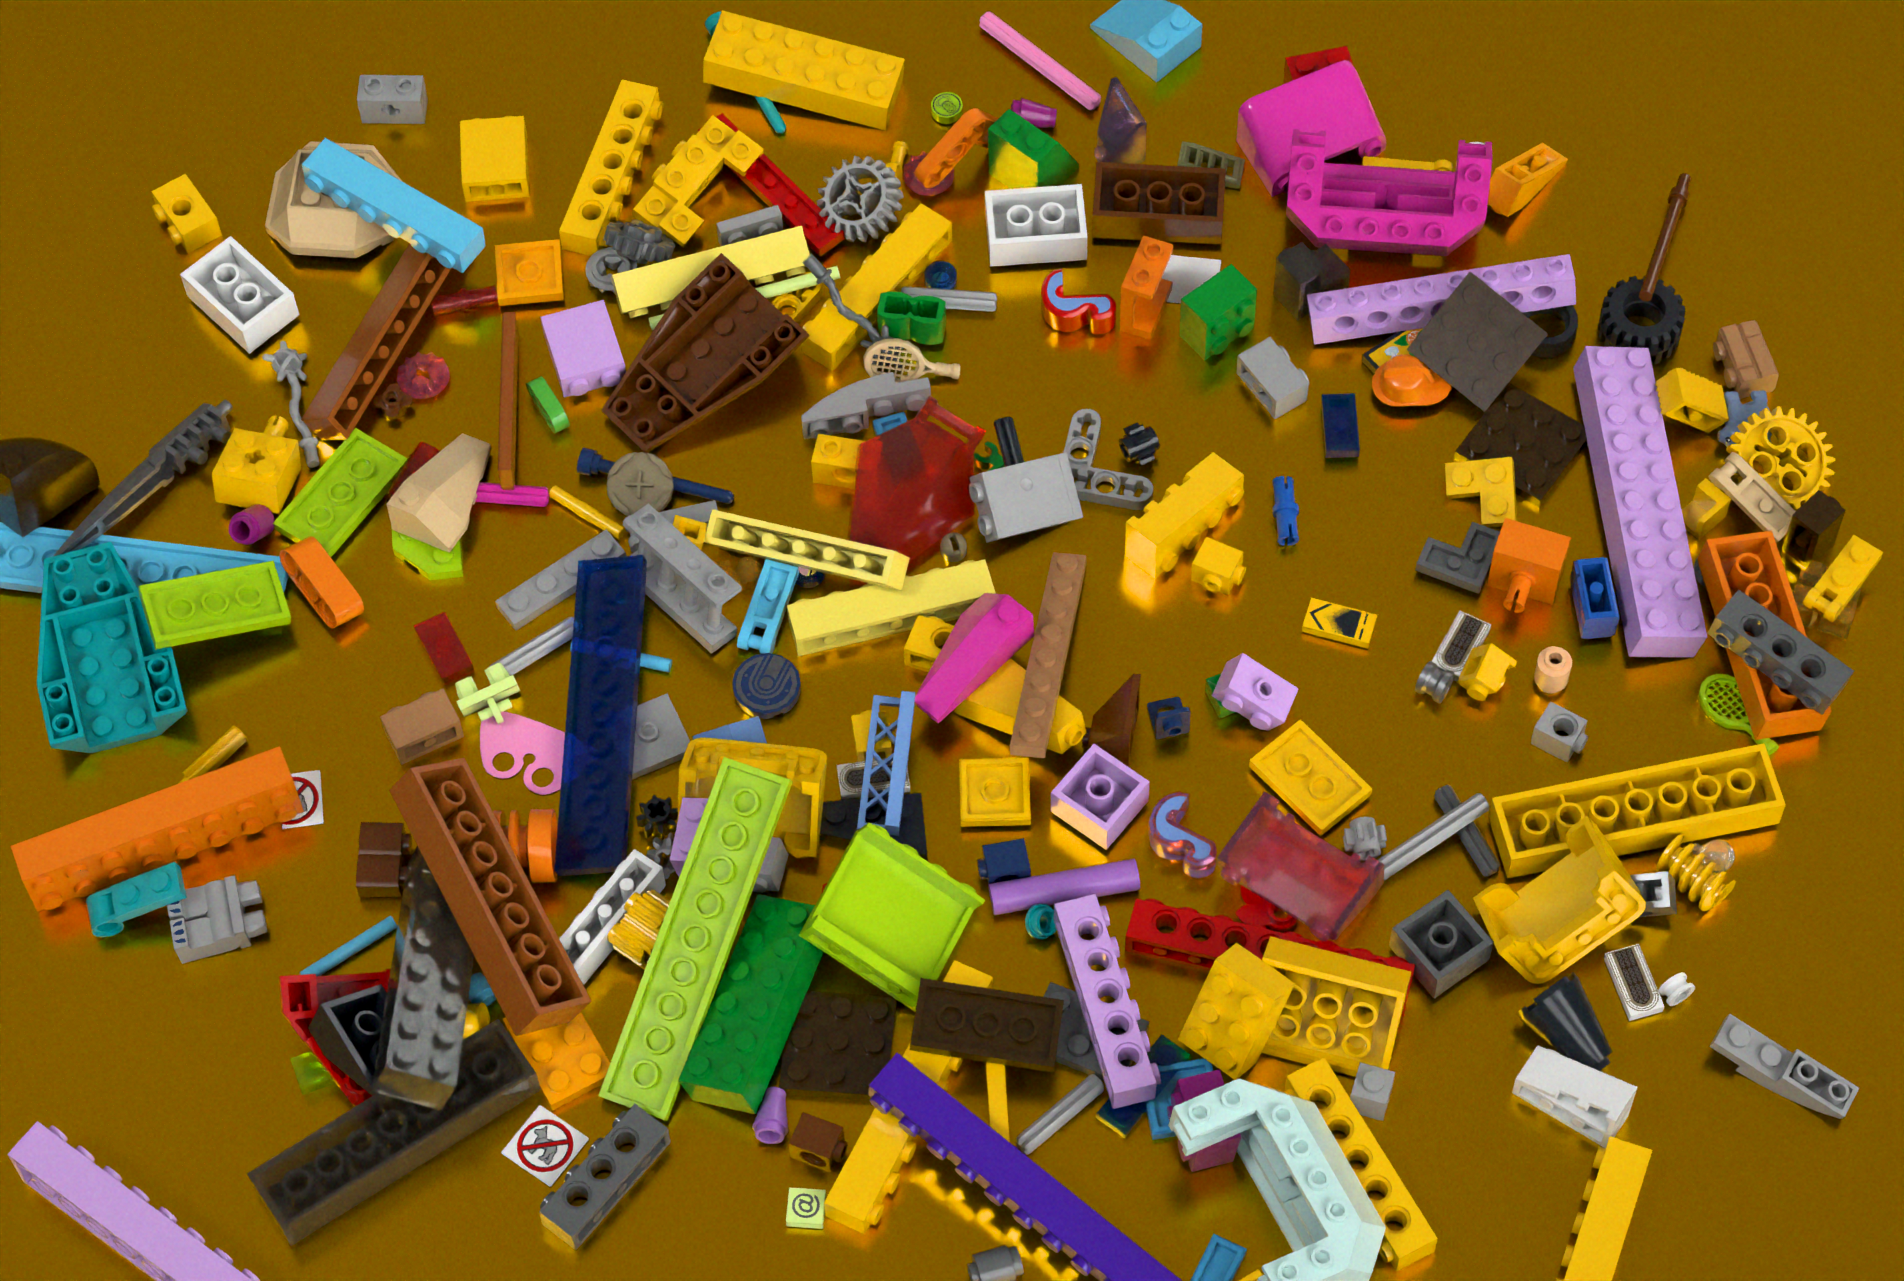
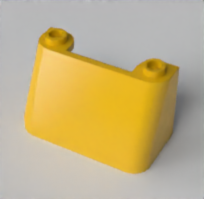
M696 738L688 743L679 767L678 817L683 797L709 798L722 760L726 757L792 781L773 837L784 840L787 852L796 858L817 856L827 768V755L823 751L814 748L717 738Z
M1588 816L1573 825L1565 835V842L1572 852L1516 892L1507 884L1497 883L1487 887L1473 897L1498 954L1527 981L1534 984L1545 983L1557 976L1636 920L1646 908V902L1638 887L1598 826Z

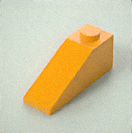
M1542 142L1497 167L1490 179L1488 205H1490L1494 212L1506 217L1519 211L1566 165L1568 159Z

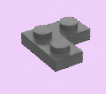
M1472 522L1461 548L1428 537L1416 563L1415 571L1479 594L1490 570L1493 551L1500 531Z

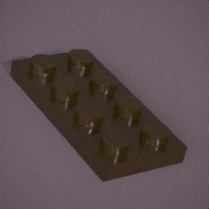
M921 978L910 1050L1054 1072L1064 1000Z

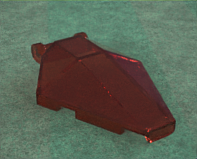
M929 395L915 418L861 443L857 447L856 481L851 500L847 540L896 551L910 557V562L942 539L944 535L950 533L974 515V502L969 493V485L971 483L969 477L974 476V451L984 437L986 430L978 425L973 427L938 405V400ZM929 415L967 438L966 443L937 424L927 421Z

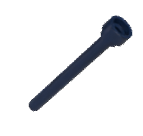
M583 447L577 463V473L592 476V474L598 475L600 472L609 474V470L615 462L603 459V455H599L597 450ZM673 477L674 491L726 504L734 501V494L729 490Z

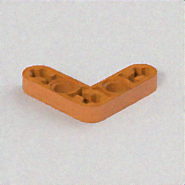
M978 108L965 112L919 163L914 172L915 177L925 188H932L938 185L974 144L988 149V128L999 118Z

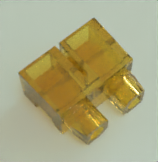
M1814 560L1809 563L1805 571L1801 570L1793 592L1803 626L1814 629L1819 610L1816 608L1811 610L1802 605L1811 588L1817 584L1828 569L1825 564ZM1862 588L1857 590L1834 622L1824 618V613H1822L1817 630L1847 639ZM1825 594L1823 595V597L1831 602L1833 601V599H1831L1830 597L1826 596Z

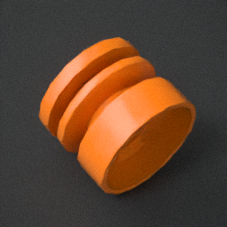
M531 809L527 825H522L518 810H511L509 826L506 824L504 811L494 810L493 813L522 869L523 867H528L531 881L533 883L556 882L559 868V839L555 809Z

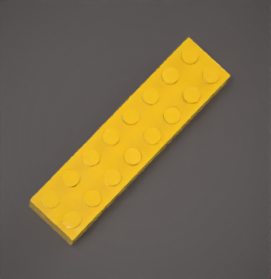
M1763 743L1494 797L1491 801L1488 818L1508 879L1546 871L1570 854L1572 851L1565 842V835L1573 825L1586 816L1598 826L1615 854L1622 856L1666 847L1680 834L1684 835L1681 843L1779 824L1786 804L1766 746Z

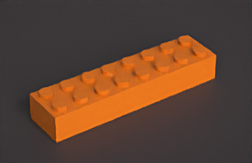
M278 746L11 845L10 847L22 882L38 912L44 909H55L65 901L76 897L89 896L97 889L111 884H118L132 876L145 871H152L177 859L191 858L197 852L212 846H223L231 839L244 834H255L264 827L276 822L290 821L296 815L303 813L304 810L281 747Z

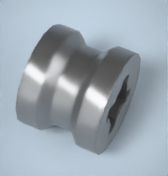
M1429 661L1422 670L1414 691L1421 695L1427 693L1432 696L1433 701L1440 704L1453 683L1455 673L1450 670L1442 671L1438 669L1436 663Z

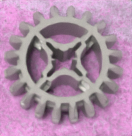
M854 155L852 164L842 159V168L840 170L836 167H831L834 175L831 178L823 177V181L827 186L818 188V193L823 198L816 201L817 206L822 209L819 212L820 216H829L825 226L829 229L835 222L834 232L839 233L843 230L845 238L853 243L857 237L861 242L866 243L869 234L874 239H878V230L880 229L889 232V227L886 225L889 220L898 222L897 217L893 214L894 211L903 210L902 205L897 202L904 198L903 192L898 189L901 186V182L895 177V172L890 167H886L883 161L877 160L875 162L870 156H866L862 161L859 156ZM862 178H873L879 181L874 184H872L871 182L867 184H861L858 180ZM847 214L849 216L859 214L862 219L850 221L842 219V217Z

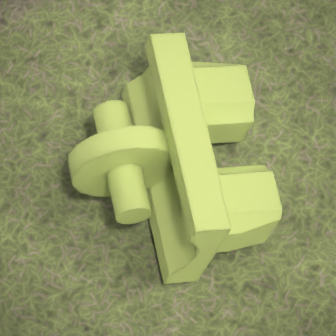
M497 663L484 670L491 684L486 688L478 691L472 676L455 683L460 699L456 702L464 717L483 709L477 712L481 721L494 716L498 724L504 722L501 712L513 706L509 698L503 701L500 700L519 692L520 688L514 676H510L501 663Z

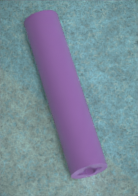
M1134 858L988 884L993 914L999 915L1028 910L1035 904L1051 906L1056 903L1096 894L1097 897L1140 890V878Z

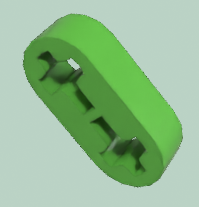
M540 376L526 383L533 403L551 431L555 434L569 427L568 417L545 379Z

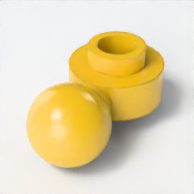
M467 1004L465 1010L457 1012L451 1019L452 1032L462 1039L487 1038L490 1033V1015L486 1004Z

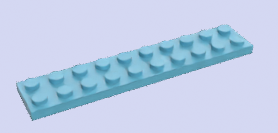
M0 522V588L42 593L44 559L54 556L74 531L38 527L25 537H21ZM101 535L84 547L87 548L111 541L138 590L140 585L274 561L283 592H285L289 577L280 562L279 556Z

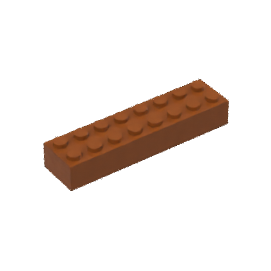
M465 758L410 768L389 791L515 1036L569 1023L592 1001Z

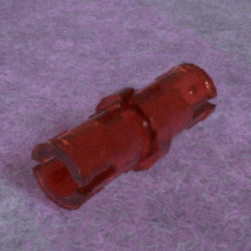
M495 285L466 290V287L459 288L460 292L434 296L431 301L434 317L461 311L464 314H468L472 309L499 305Z

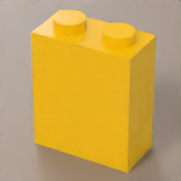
M504 116L489 119L474 118L460 121L461 175L465 201L530 197L528 143L524 116Z

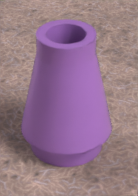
M778 1087L766 1089L752 1126L755 1131V1137L763 1143H780L789 1131L786 1092Z

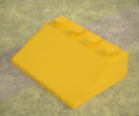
M1270 936L1262 961L1293 981L1295 985L1262 1053L1307 1065L1325 1057L1334 1072L1356 1077L1360 1062L1388 1070L1411 971Z

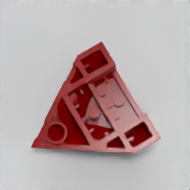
M421 967L392 968L374 973L316 976V974L279 976L281 1013L354 1108L363 1116L372 1095L324 1056L308 1027L320 1004L382 984L409 1028L424 1004Z

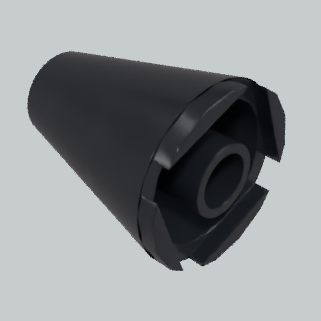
M1574 971L1568 977H1563L1534 998L1533 1004L1528 1007L1524 1006L1516 1013L1524 1024L1561 1055L1598 1071H1601L1611 1063L1607 1056L1613 1051L1582 983Z

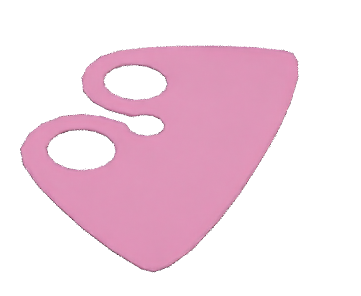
M503 711L501 712L504 719L503 723L498 724L494 716L481 721L480 750L483 766L487 773L496 778H510L521 770L524 764L523 757L528 753L533 754L535 761L527 766L523 779L527 788L536 794H551L566 787L592 769L601 759L598 751L580 739L530 718ZM501 752L510 753L514 757V766L504 772L496 770L492 761L497 754ZM539 768L550 769L554 774L553 782L546 787L536 786L532 782L534 771Z

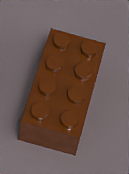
M1096 162L1092 238L1141 240L1144 235L1167 242L1222 244L1226 169Z

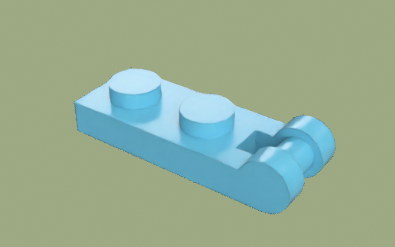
M769 559L765 560L738 636L737 648L744 650L749 648L760 650V654L773 653L776 638L799 575L798 567ZM755 627L766 629L763 637L753 634Z

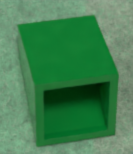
M1010 109L988 128L989 175L1010 189L1060 186L1079 168V163L1059 142Z

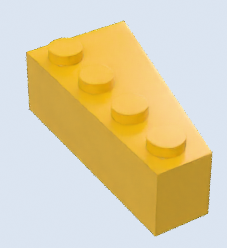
M1212 452L1186 473L1181 486L1174 483L1167 488L1159 504L1152 500L1144 507L1143 511L1145 514L1140 519L1132 516L1126 521L1125 557L1154 579L1163 571H1170L1177 563L1179 555L1185 549H1192L1199 541L1201 533L1207 527H1214L1221 519L1222 512L1229 505L1235 506L1244 494V474Z

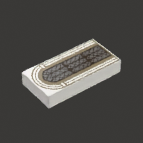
M1459 611L1432 662L1436 663L1438 669L1442 671L1450 670L1454 672V681L1457 682L1472 648L1482 646L1490 631L1491 624Z
M873 760L872 769L878 765L876 760ZM865 761L837 765L841 800L861 798ZM893 761L887 765L891 771ZM881 769L871 777L870 784L880 794L890 786L891 779ZM908 769L906 773L904 793L910 792ZM869 791L868 797H874Z
M1639 944L1605 953L1604 961L1629 1021L1663 1012L1665 1006Z

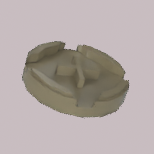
M633 452L621 457L609 470L607 477L608 497L614 507L625 516L634 514L648 503L656 511H663L670 502L674 490L673 476L666 463L656 455L647 452Z

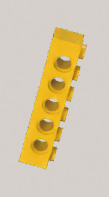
M621 80L560 227L559 233L563 250L592 256L595 252L603 249L604 246L608 247L605 244L606 241L603 240L607 225H609V222L620 219L622 200L624 195L628 196L631 192L634 170L640 169L643 160V148L645 145L650 144L653 136L652 126L654 121L659 120L662 115L663 102L659 99L658 87Z
M1325 1057L1286 1076L1284 1093L1311 1102L1323 1101L1328 1105L1327 1108L1318 1110L1331 1132L1339 1130L1347 1135L1346 1138L1336 1139L1348 1162L1358 1160L1366 1166L1361 1170L1353 1169L1366 1193L1376 1190L1385 1196L1381 1200L1370 1198L1383 1223L1386 1226V1223L1389 1221H1397L1403 1225L1404 1228L1400 1231L1390 1230L1386 1226L1379 1249V1254L1384 1262H1391L1397 1272L1435 1252L1438 1238Z

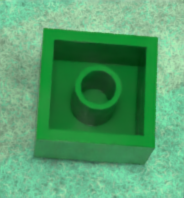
M1230 264L1181 298L1179 336L1204 361L1214 354L1222 353L1229 343L1239 336H1246L1255 325L1257 288Z

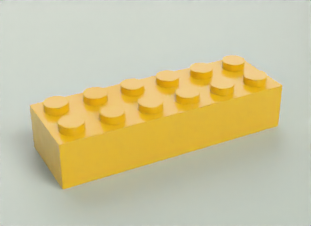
M722 10L704 57L703 82L886 131L903 82L905 59Z

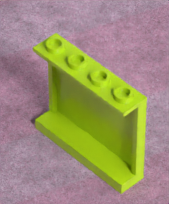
M867 823L855 832L799 936L915 1012L921 978L938 979L973 911L983 905L985 899L977 895L976 890L970 885L959 883L950 877L947 871L940 865L929 863L920 857L917 850L913 847L901 844L890 837L889 832L883 827Z

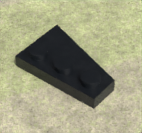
M921 793L904 794L899 836L890 835V837L901 844L913 847L917 850L920 857L928 861ZM886 796L883 800L888 804V796ZM874 797L868 798V802L871 801ZM861 798L823 802L820 840L849 845L857 831ZM878 802L867 810L865 822L885 825L886 811Z

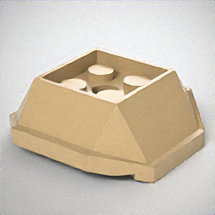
M310 141L302 149H298L295 155L275 173L265 228L267 234L276 239L290 254L357 258L370 252L380 244L386 245L394 241V237L389 235L383 227L374 222H366L357 212L348 207H340L331 197L322 192L316 193L306 185L301 164L321 142ZM336 143L402 181L374 145Z

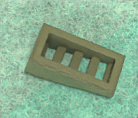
M1182 141L1177 166L1201 167L1202 163L1208 164L1207 168H1214L1215 165L1221 166L1220 168L1226 169V172L1227 167H1233L1232 176H1225V187L1240 189L1245 159L1195 143Z

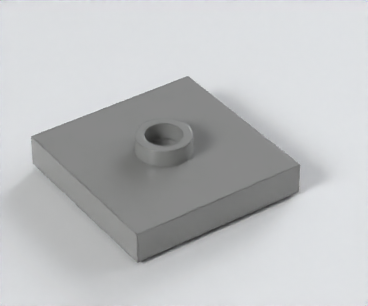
M668 694L604 719L608 733L631 780L683 759L687 745L690 742Z

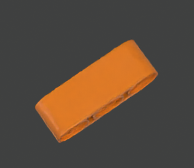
M309 536L280 551V562L284 570L328 627L334 629L363 614L364 605L361 597L316 538Z

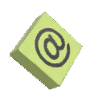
M789 1187L786 1227L823 1229L826 1190Z

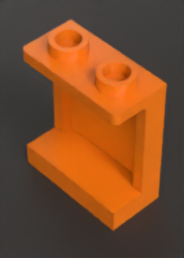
M1143 235L1121 286L1120 331L1151 340L1172 291L1173 282L1162 279V276L1173 253V244Z

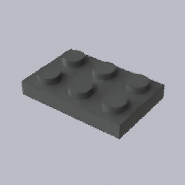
M1050 982L1043 997L1064 1000L1055 1062L1087 1075L1095 1074L1100 1080L1104 1081L1077 993ZM1140 1018L1137 1021L1140 1032L1146 1031L1147 1033L1149 1021ZM1122 1028L1110 1030V1032L1116 1035L1126 1033ZM1129 1059L1120 1062V1064L1126 1067H1131L1133 1063Z

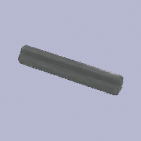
M1445 785L1435 791L1434 798L1444 814H1447L1462 803L1450 785ZM1474 821L1456 832L1483 876L1489 877L1499 871L1500 862Z

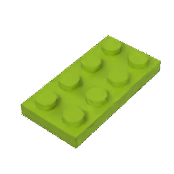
M355 428L348 439L343 441L273 522L274 529L296 543L312 536L317 539L328 555L332 557L410 466L408 458Z
M274 561L139 586V596L155 650L287 625L291 622L290 611Z

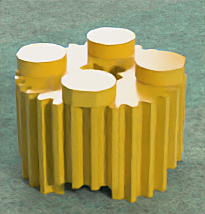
M649 890L642 896L635 892L625 903L624 910L627 913L624 914V918L620 921L621 923H616L608 933L607 940L612 943L613 948L644 970L670 900L655 890Z

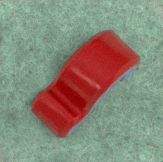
M1062 268L1052 271L1045 277L1041 288V310L1044 320L1053 329L1072 332L1087 324H1090V331L1093 334H1104L1113 329L1116 324V302L1110 295H1063Z

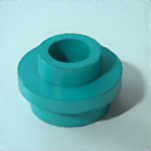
M1035 904L1028 910L1025 926L1031 937L1046 939L1056 932L1054 910L1049 905Z

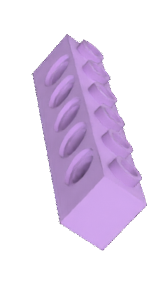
M1096 894L1054 904V923L1113 1109L1155 1099L1156 1085L1161 1084L1159 1070L1156 1063L1150 1064L1147 1052H1150L1149 1039L1146 1031L1140 1032L1137 1024V1021L1140 1020L1138 1004L1135 999H1129L1126 990L1130 988V981L1126 968H1119L1117 958L1120 957V951L1116 937H1109L1107 927L1110 926V919L1106 906L1099 905ZM1084 934H1091L1096 938L1093 940H1084L1080 936ZM1093 965H1101L1106 969L1103 971H1094L1090 967ZM1110 996L1116 1001L1105 1003L1100 998ZM1122 1028L1126 1033L1116 1035L1110 1032V1030ZM1129 1059L1134 1061L1136 1065L1126 1067L1120 1064V1062Z

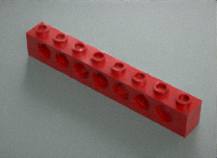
M1136 898L1125 936V951L1210 971L1215 959L1229 949L1228 944L1234 942L1241 944L1245 949L1262 960V953L1265 952L1271 936L1411 971L1401 1017H1404L1415 970V964L1408 963L1404 958L1397 956L1386 958L1374 955L1371 951L1363 948L1348 949L1340 947L1329 940L1314 941L1303 938V936L1295 932H1276L1257 923L1249 925L1238 923L1224 915H1215L1213 917L1200 914L1197 910L1190 907L1175 908L1166 906L1156 899L1141 900ZM1162 926L1171 927L1174 931L1171 933H1162L1158 930V928ZM1197 934H1202L1207 936L1209 939L1203 942H1199L1194 940L1192 937Z

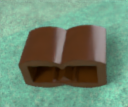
M361 822L356 870V889L359 897H401L402 887H408L409 866L404 865L405 854H411L412 836L411 833H406L404 823Z

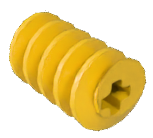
M1680 834L1662 852L1656 866V871H1668L1675 879V883L1678 882V891L1681 893L1689 891L1688 899L1691 902L1700 900L1699 909L1701 911H1708L1727 897L1735 886L1736 881L1733 880L1725 885L1723 881L1727 873L1724 870L1714 876L1712 872L1716 863L1712 861L1703 866L1701 863L1705 854L1701 852L1692 857L1691 853L1695 845L1690 843L1682 848L1680 844L1684 835Z

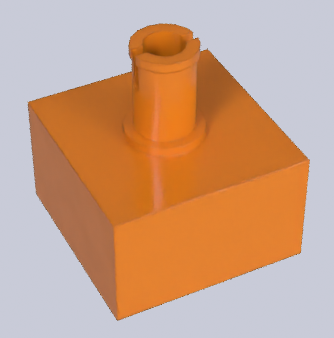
M1505 518L1493 551L1487 586L1507 591L1503 606L1509 611L1512 609L1514 600L1517 599L1514 612H1523L1527 597L1553 605L1564 572L1571 537Z

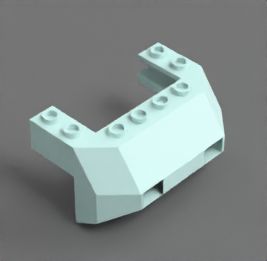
M1237 1079L1173 1107L1168 1126L1177 1135L1183 1146L1182 1151L1185 1156L1238 1133L1241 1134L1237 1153L1293 1250L1292 1253L1263 1265L1261 1269L1264 1275L1258 1277L1257 1281H1369L1386 1226L1314 1102L1264 1085Z

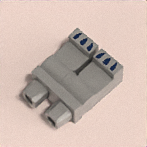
M235 875L225 877L224 880L208 882L203 886L185 889L187 898L167 905L168 915L171 920L170 927L174 950L182 964L231 951L239 946L241 948L252 946L251 937L268 932L265 915L262 910L250 913L245 911V906L262 903L261 889L257 880L238 883Z

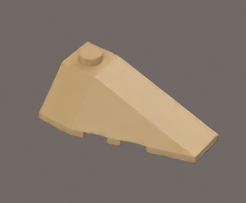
M462 433L409 476L386 504L392 530L450 552L468 528L469 514L472 504L475 505L476 491L486 469L492 449L491 444Z

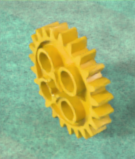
M1780 406L1773 409L1772 414L1767 408H1764L1759 412V416L1753 413L1747 417L1748 423L1743 421L1737 426L1740 432H1735L1730 436V439L1736 444L1728 446L1726 451L1730 454L1732 452L1737 453L1752 468L1754 460L1761 463L1764 473L1758 474L1797 511L1818 490L1825 491L1830 487V484L1824 478H1830L1835 473L1826 467L1835 461V458L1826 456V452L1833 446L1832 444H1822L1821 440L1825 438L1827 433L1821 432L1816 434L1814 430L1818 422L1815 421L1807 425L1805 423L1807 419L1806 413L1795 418L1794 408L1786 411L1784 415ZM1768 432L1773 433L1777 437V446L1769 442L1767 438ZM1754 446H1757L1758 450L1761 452L1756 451ZM1797 448L1806 453L1807 462L1801 461L1798 458ZM1735 473L1731 477L1732 479H1738L1739 482L1736 485H1738L1743 480V478L1738 473ZM1783 477L1788 478L1792 482V491L1784 487L1782 483Z

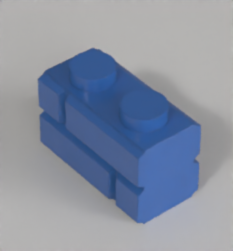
M1600 557L1573 561L1570 584L1581 638L1592 639L1614 636L1619 621V613L1608 558Z

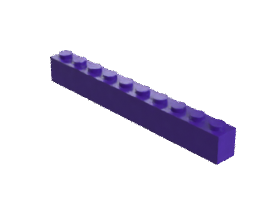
M896 1053L869 1084L868 1095L871 1097L870 1102L877 1110L883 1114L890 1112L900 1120L898 1125L912 1137L919 1135L928 1143L926 1147L933 1155L941 1160H944L945 1157L957 1166L955 1171L969 1183L975 1180L985 1188L984 1194L990 1201L998 1206L1006 1205L1014 1212L1012 1216L1020 1225L1026 1229L1033 1227L1042 1234V1241L1051 1250L1057 1253L1062 1250L1072 1258L1070 1263L1081 1274L1085 1276L1091 1274L1099 1281H1182L900 1054Z

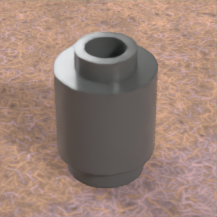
M1006 1245L972 1254V1263L967 1264L971 1281H1016V1276L1024 1274L1022 1260L1016 1246L1008 1248Z

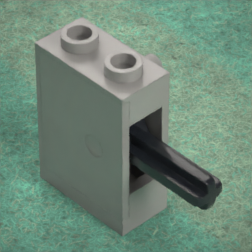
M1003 417L995 420L994 428L1005 467L969 477L971 482L969 493L972 501L977 505L979 513L978 527L981 534L985 536L986 543L1083 518L1067 452L1024 462L1013 418Z

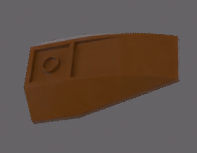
M721 253L674 298L601 411L644 453H648L762 383L810 335L787 313L783 315L749 283L743 272Z

